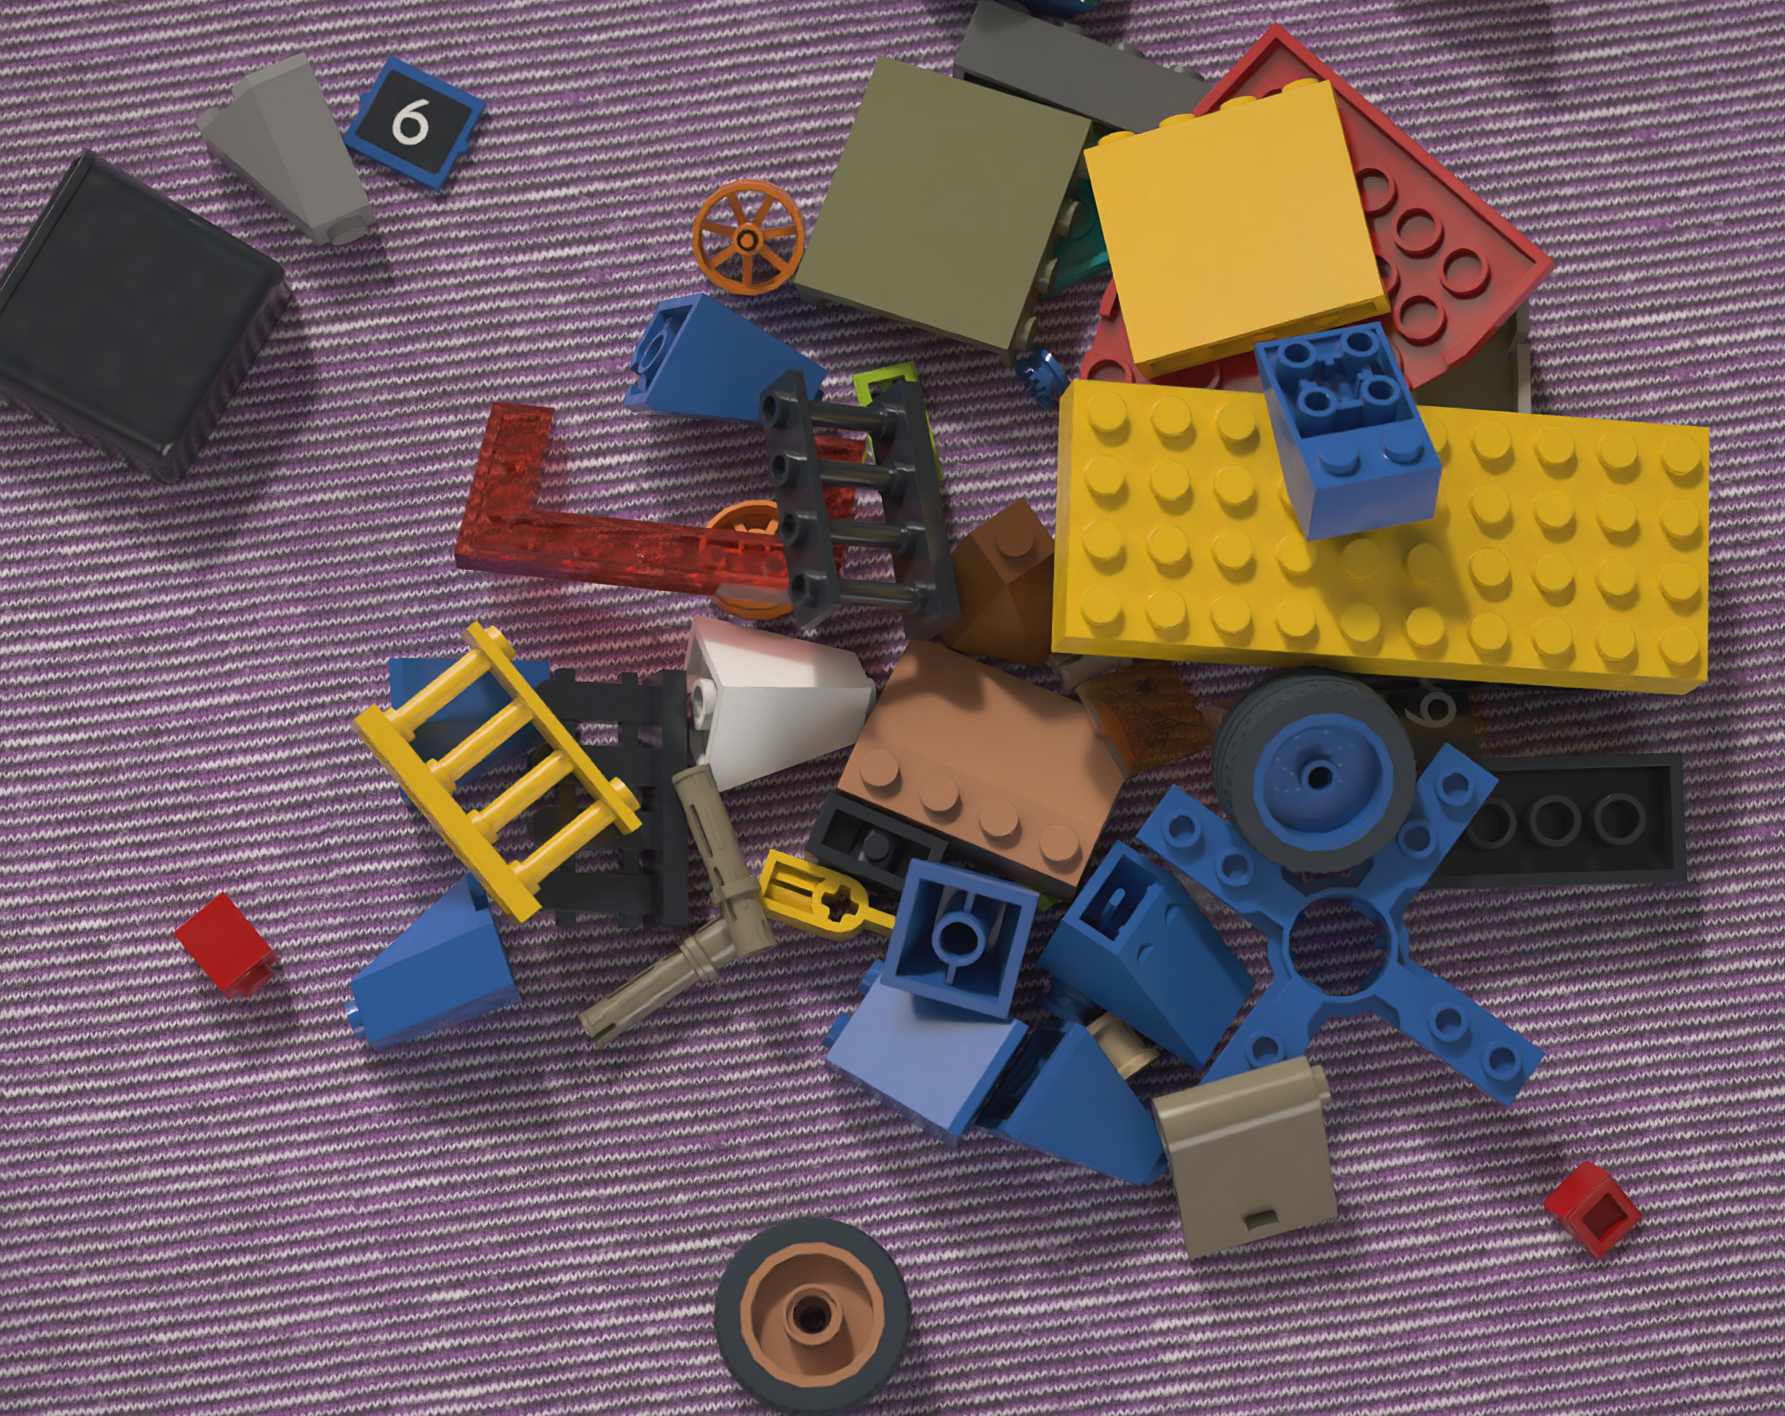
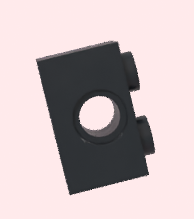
M829 791L804 848V860L850 876L860 882L863 888L900 903L912 858L943 864L948 853L949 842Z

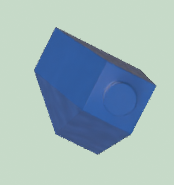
M699 293L663 300L659 303L632 354L630 370L640 376L638 387L632 384L626 390L623 406L634 413L764 427L759 419V397L765 388L789 369L801 370L804 373L808 400L822 401L824 391L819 387L828 370L707 294Z
M390 658L391 707L397 711L460 659ZM510 661L531 688L544 680H555L553 679L549 661ZM488 670L413 731L416 738L408 744L424 763H427L432 758L438 762L510 704L513 699ZM529 721L454 783L458 788L546 742V740L532 722ZM400 787L401 798L406 808H417Z
M471 873L463 876L350 982L355 1000L344 1003L356 1040L368 1037L373 1049L379 1051L522 1001L485 889Z

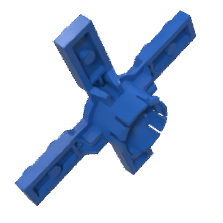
M1446 742L1417 780L1416 790H1414L1415 797L1411 803L1410 812L1407 813L1404 824H1401L1400 830L1397 834L1393 835L1392 840L1386 843L1382 850L1375 852L1373 857L1366 858L1362 863L1356 865L1349 876H1324L1308 883L1282 865L1279 866L1257 853L1241 838L1234 827L1173 784L1134 839L1268 936V964L1275 977L1197 1086L1300 1057L1328 1017H1352L1371 1010L1505 1108L1509 1107L1546 1053L1440 976H1434L1409 958V933L1402 917V913L1432 875L1496 786L1499 779ZM1338 899H1341L1343 903L1361 912L1374 926H1379L1378 936L1373 938L1372 944L1375 948L1381 949V957H1384V962L1380 966H1372L1368 976L1358 985L1361 990L1360 993L1349 997L1328 996L1322 993V988L1312 984L1303 974L1298 975L1292 963L1296 959V954L1294 951L1289 950V937L1292 936L1297 924L1306 916L1303 909L1307 905L1311 906L1322 901L1336 902Z

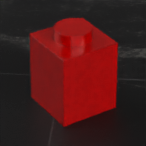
M221 892L173 932L229 1000L239 992L246 998L263 987L274 975L270 967L280 959L224 892Z

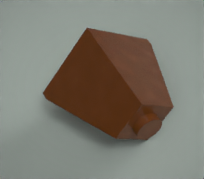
M1023 496L970 531L951 553L962 617L937 635L948 649L963 655L975 657L977 654L1013 661V664L1039 668L1049 661V654L1053 653L1051 652L1055 541Z

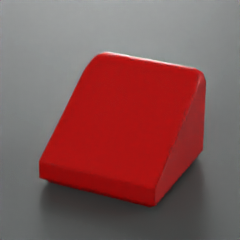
M1589 1161L1581 1163L1542 1203L1549 1214L1597 1261L1643 1217L1613 1177Z

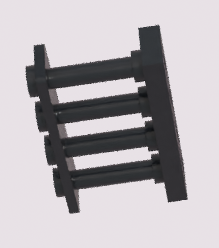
M793 369L786 371L760 393L759 419L765 430L769 455L768 474L770 482L774 486L779 516L778 536L784 547L789 577L788 597L794 608L797 628L813 629L839 610L841 604L898 609L901 613L906 640L927 642L960 619L962 615L921 382L899 380L865 407L808 400L803 371ZM813 427L867 432L872 440L876 465L818 459ZM822 485L878 491L882 499L886 524L828 518ZM832 544L888 550L892 557L896 583L838 578Z

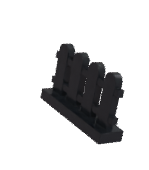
M558 668L555 670V680H544L532 687V689L574 740L575 723L618 725V747L579 746L608 782L617 777L627 786L637 801L638 789H642V811L637 809L634 814L643 824L632 833L623 835L617 826L611 822L579 849L618 852V874L576 872L575 852L560 864L555 871H552L537 883L540 890L533 896L542 906L538 911L555 913V926L575 925L576 914L618 915L619 928L629 929L639 927V916H642L643 933L668 934L687 926L688 821L682 802L671 780L674 775L687 769L686 670L661 669L642 680V685H638V672H621L617 674V683L575 681V669ZM638 726H642V748H638ZM549 743L539 746L530 753L527 759L528 772L554 752ZM572 771L555 784V807L543 808L534 813L528 820L527 834L530 840L538 847L544 845L586 810L575 808V786L583 785ZM639 853H643V875H639Z

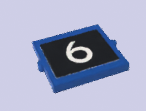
M389 55L369 93L364 92L360 95L359 99L362 106L343 138V142L346 148L439 193L459 156L468 154L469 146L467 141L487 104L485 101Z

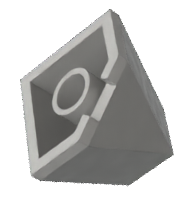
M305 52L245 76L231 88L234 98L230 102L229 107L222 113H220L218 107L209 108L195 120L208 151L318 246L331 242L333 245H343L352 242L367 231L366 226L376 222L371 204Z

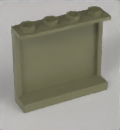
M879 55L794 279V285L801 302L825 309L827 301L831 300L1001 355L1003 366L1013 368L1019 350L1028 352L1034 341L1039 317L1033 315V311L1040 293L1049 295L1054 286L1060 259L1053 256L1060 237L1070 238L1075 229L1081 202L1074 199L1081 180L1091 181L1083 150L1099 146L1095 143L1092 120Z

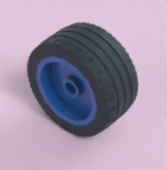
M1298 666L1299 668L1290 667L1283 671H1275L1274 674H1268L1262 680L1254 682V685L1250 688L1247 687L1235 699L1233 705L1228 707L1226 714L1221 719L1220 726L1217 727L1216 736L1213 740L1214 747L1211 750V773L1217 799L1226 817L1241 838L1253 850L1279 866L1282 865L1289 870H1296L1302 873L1307 871L1312 874H1316V872L1328 873V871L1337 872L1343 868H1351L1352 865H1358L1366 858L1373 857L1375 852L1382 850L1383 846L1392 840L1393 835L1398 833L1401 824H1404L1406 815L1410 812L1411 803L1415 797L1414 790H1416L1417 785L1416 760L1410 739L1403 724L1393 710L1372 688L1362 681L1327 667Z

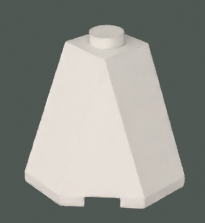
M693 616L683 670L687 672V695H691V717L696 730H689L687 732V757L691 767L710 764L718 792L857 742L864 727L865 718L870 716L876 704V688L873 679L867 678L855 652L706 616Z

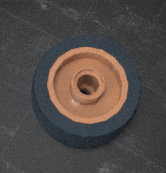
M807 1217L787 1220L775 1224L751 1238L728 1264L720 1280L714 1303L716 1341L721 1356L733 1378L751 1397L761 1404L791 1416L839 1415L870 1400L883 1389L898 1369L908 1344L911 1328V1304L908 1289L891 1255L881 1244L864 1231L850 1224L828 1218ZM817 1307L824 1312L826 1321L820 1330L811 1332L802 1327L800 1316L806 1308Z

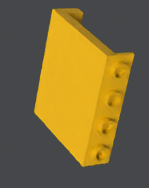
M1313 78L1297 80L1284 86L1281 90L1282 93L1259 100L1253 96L1234 98L1223 103L1220 106V111L1196 117L1194 114L1175 115L1163 120L1159 124L1158 129L1137 135L1131 131L1112 133L1101 138L1098 141L1099 146L1083 150L1134 364L1145 380L1254 350L1257 343L1308 335L1392 311L1386 287L1380 276L1338 110L1340 108L1339 101L1330 80L1322 82Z

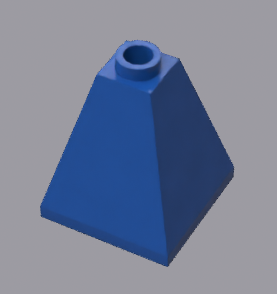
M912 858L879 984L1007 1019L1040 893L1010 880L963 867Z
M1043 1019L972 1125L982 1133L1123 1182L1140 1186L1142 1183L1147 1186L1153 1184L1168 1164L1156 1123L1088 1029L1078 1022Z

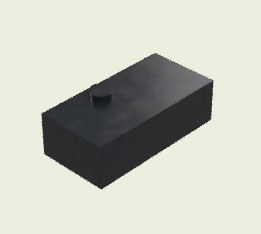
M1682 752L1469 758L1499 779V781L1419 891L1675 884L1687 882ZM1422 760L1416 763V782L1432 760Z

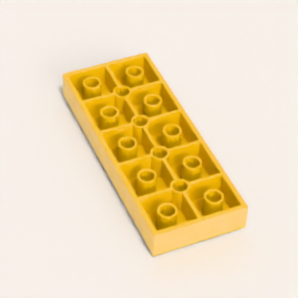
M1073 379L1060 397L1051 652L1279 668L1318 666L1320 668L1327 667L1341 672L1685 695L1708 681L1709 427L1416 405L1443 466L1433 518L1307 542L1287 493L1264 393Z

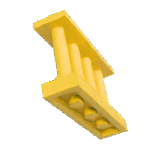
M476 620L460 634L472 649L469 653L397 711L390 707L383 713L374 703L349 725L507 918L516 926L522 924L542 907L533 896L540 890L537 883L611 822L617 826L623 835L632 833L643 823L634 814L640 808V804L632 792L617 777L610 782L607 781L510 662L517 655L507 639L494 626L484 630ZM489 670L513 701L437 762L432 758L427 763H424L408 744L416 738L413 731ZM531 721L554 749V752L481 812L473 809L466 815L450 795L457 789L454 782L526 723ZM572 771L596 802L522 863L515 859L507 865L492 846L499 839L496 832Z

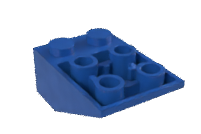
M1380 322L1255 344L1254 353L1287 493L1307 542L1433 518L1443 466Z
M1120 840L1116 841L1063 917L1036 962L1037 965L1199 1071L1256 985L1254 979L1175 877Z

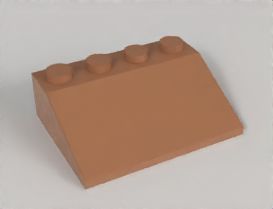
M909 640L860 733L836 787L837 795L948 841V853L1073 904L1134 765L1135 756L1137 758L1141 746L1131 748V745H1138V734L1136 737V733L1131 734L1137 730L1128 725L1127 722H1122L1121 724L1118 718L931 641ZM1142 730L1144 731L1141 733L1142 735H1144L1143 733L1147 734V730Z

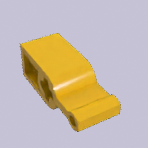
M770 849L759 879L762 890L758 892L762 909L767 918L829 940L840 942L853 939L863 929L891 938L896 916L870 908L867 892L860 882L850 876ZM840 894L850 897V909L857 912L856 915L844 914L840 923L831 921L830 908L823 904L825 901L836 903Z

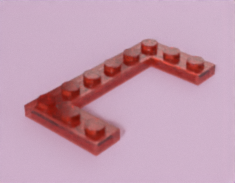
M493 401L454 551L457 569L792 605L788 597L789 577L784 547L778 535L537 510L536 506L557 425L555 408ZM814 435L818 459L866 464V440ZM822 485L827 517L854 520L860 489ZM832 544L837 577L843 578L849 546Z

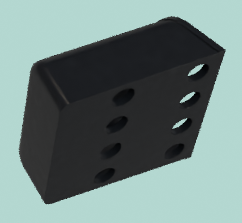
M86 147L74 157L0 277V400L168 486L176 485L186 476L289 306L293 297V290L282 265L276 260L96 155V152Z

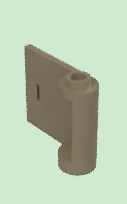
M1303 1055L1151 1100L1158 1133L1171 1167L1184 1244L1189 1260L1338 1217L1321 1106L1331 1103V1094L1326 1076L1320 1064L1310 1067Z

